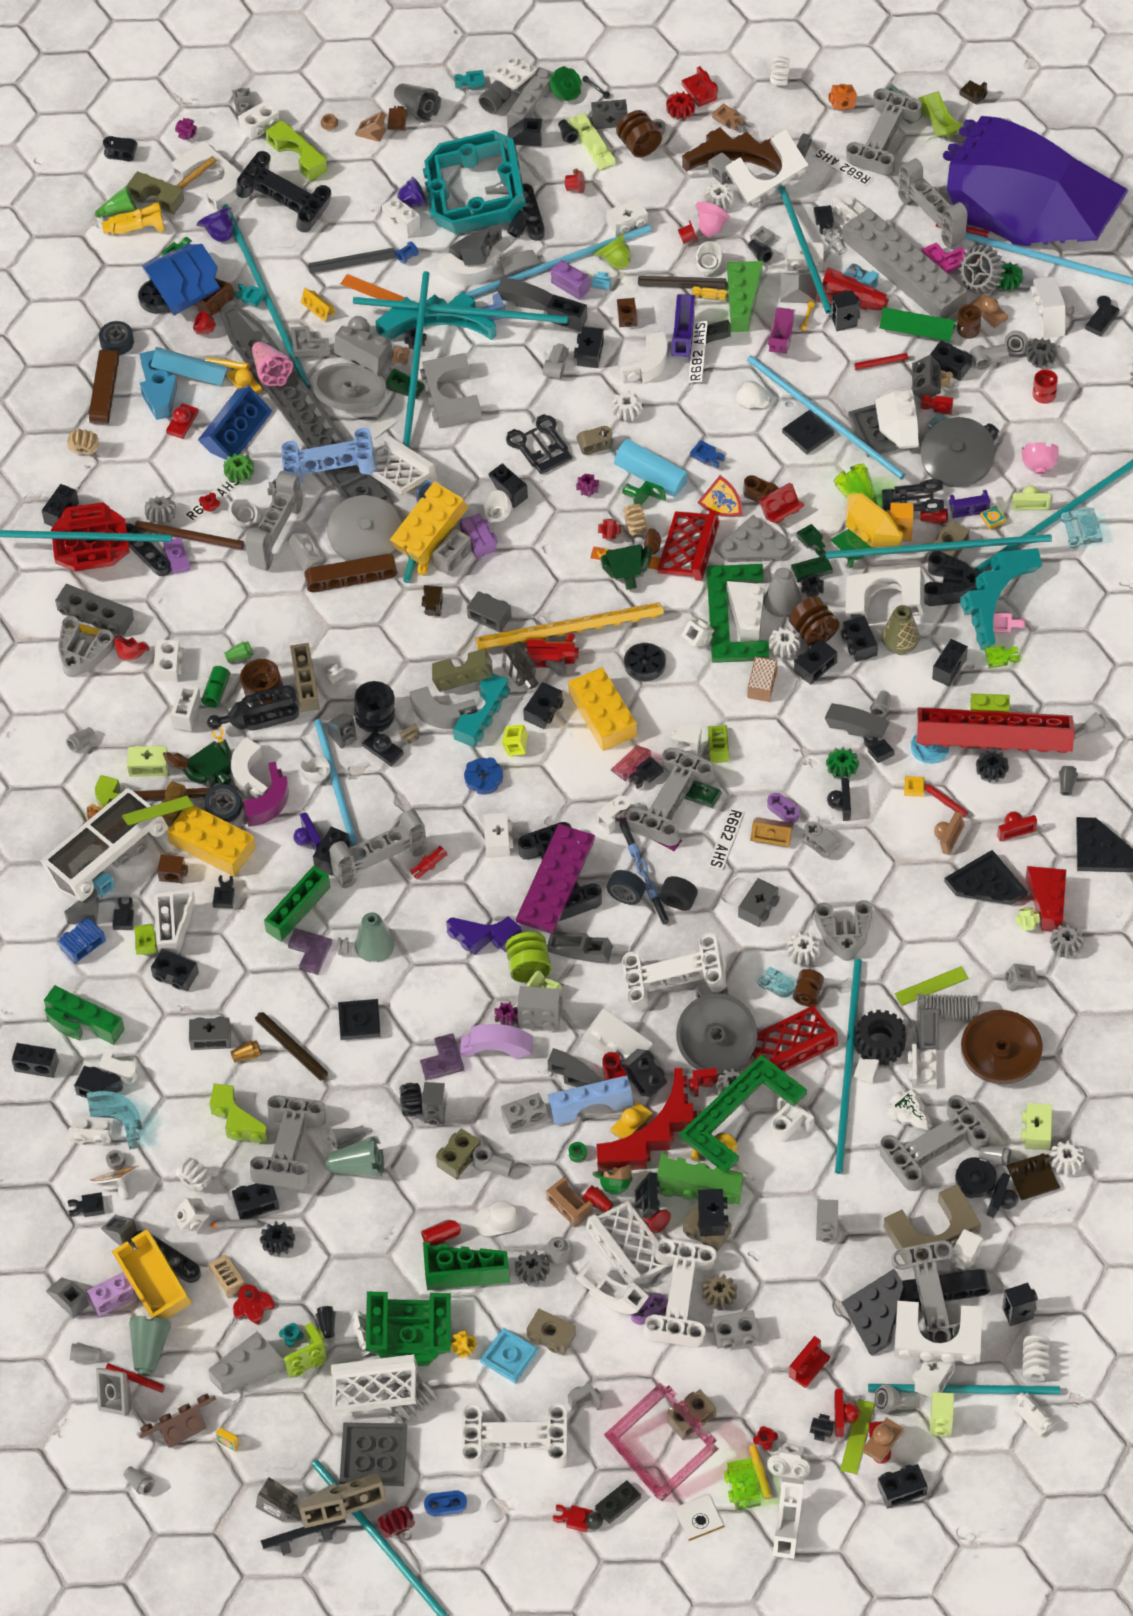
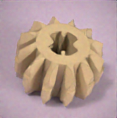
M78 429L72 430L69 433L67 443L69 450L74 453L92 455L97 452L99 438L92 431Z
M631 504L624 507L623 515L629 534L637 536L646 532L647 523L641 505Z

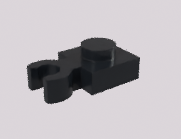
M831 205L813 207L815 223L820 225V234H823V229L825 228L829 229L830 233H833L832 223H834Z
M863 737L868 753L877 763L894 756V749L885 739L879 741L878 737H872V740Z
M650 756L636 767L635 773L630 774L629 782L638 780L636 788L639 789L643 786L645 780L651 783L664 772V768Z
M220 875L218 878L220 887H215L213 908L233 909L235 889L232 888L234 885L233 876H230L228 882H223V877Z
M119 897V909H114L113 930H133L135 913L134 909H132V897H129L127 904H123L122 898Z
M102 1192L81 1195L82 1201L76 1199L67 1201L69 1207H76L74 1210H69L70 1217L78 1216L81 1212L84 1213V1217L105 1214Z

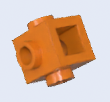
M832 85L831 92L828 94V100L834 110L854 109L857 93L853 85Z

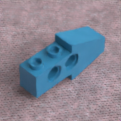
M152 350L139 353L145 381L139 383L143 399L155 419L158 420L171 416L177 391L176 376L171 375V372L151 367L155 351Z

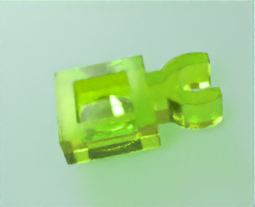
M1004 646L986 648L985 655L988 667L1008 666V661L1013 663L1019 662L1020 655H1013L1018 653V647L1014 646L1009 648V650H1005Z

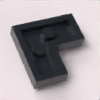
M649 1172L635 1189V1208L642 1209V1218L651 1219L660 1207L657 1195L660 1182L657 1181V1173Z

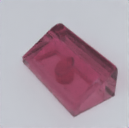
M636 745L611 768V771L626 781L630 774L636 772V767L651 756V750Z

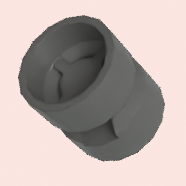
M494 81L488 87V90L483 92L478 101L486 112L494 114L510 98L511 93L504 83Z

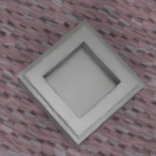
M761 226L750 235V240L755 239L765 245H769L775 240V234Z

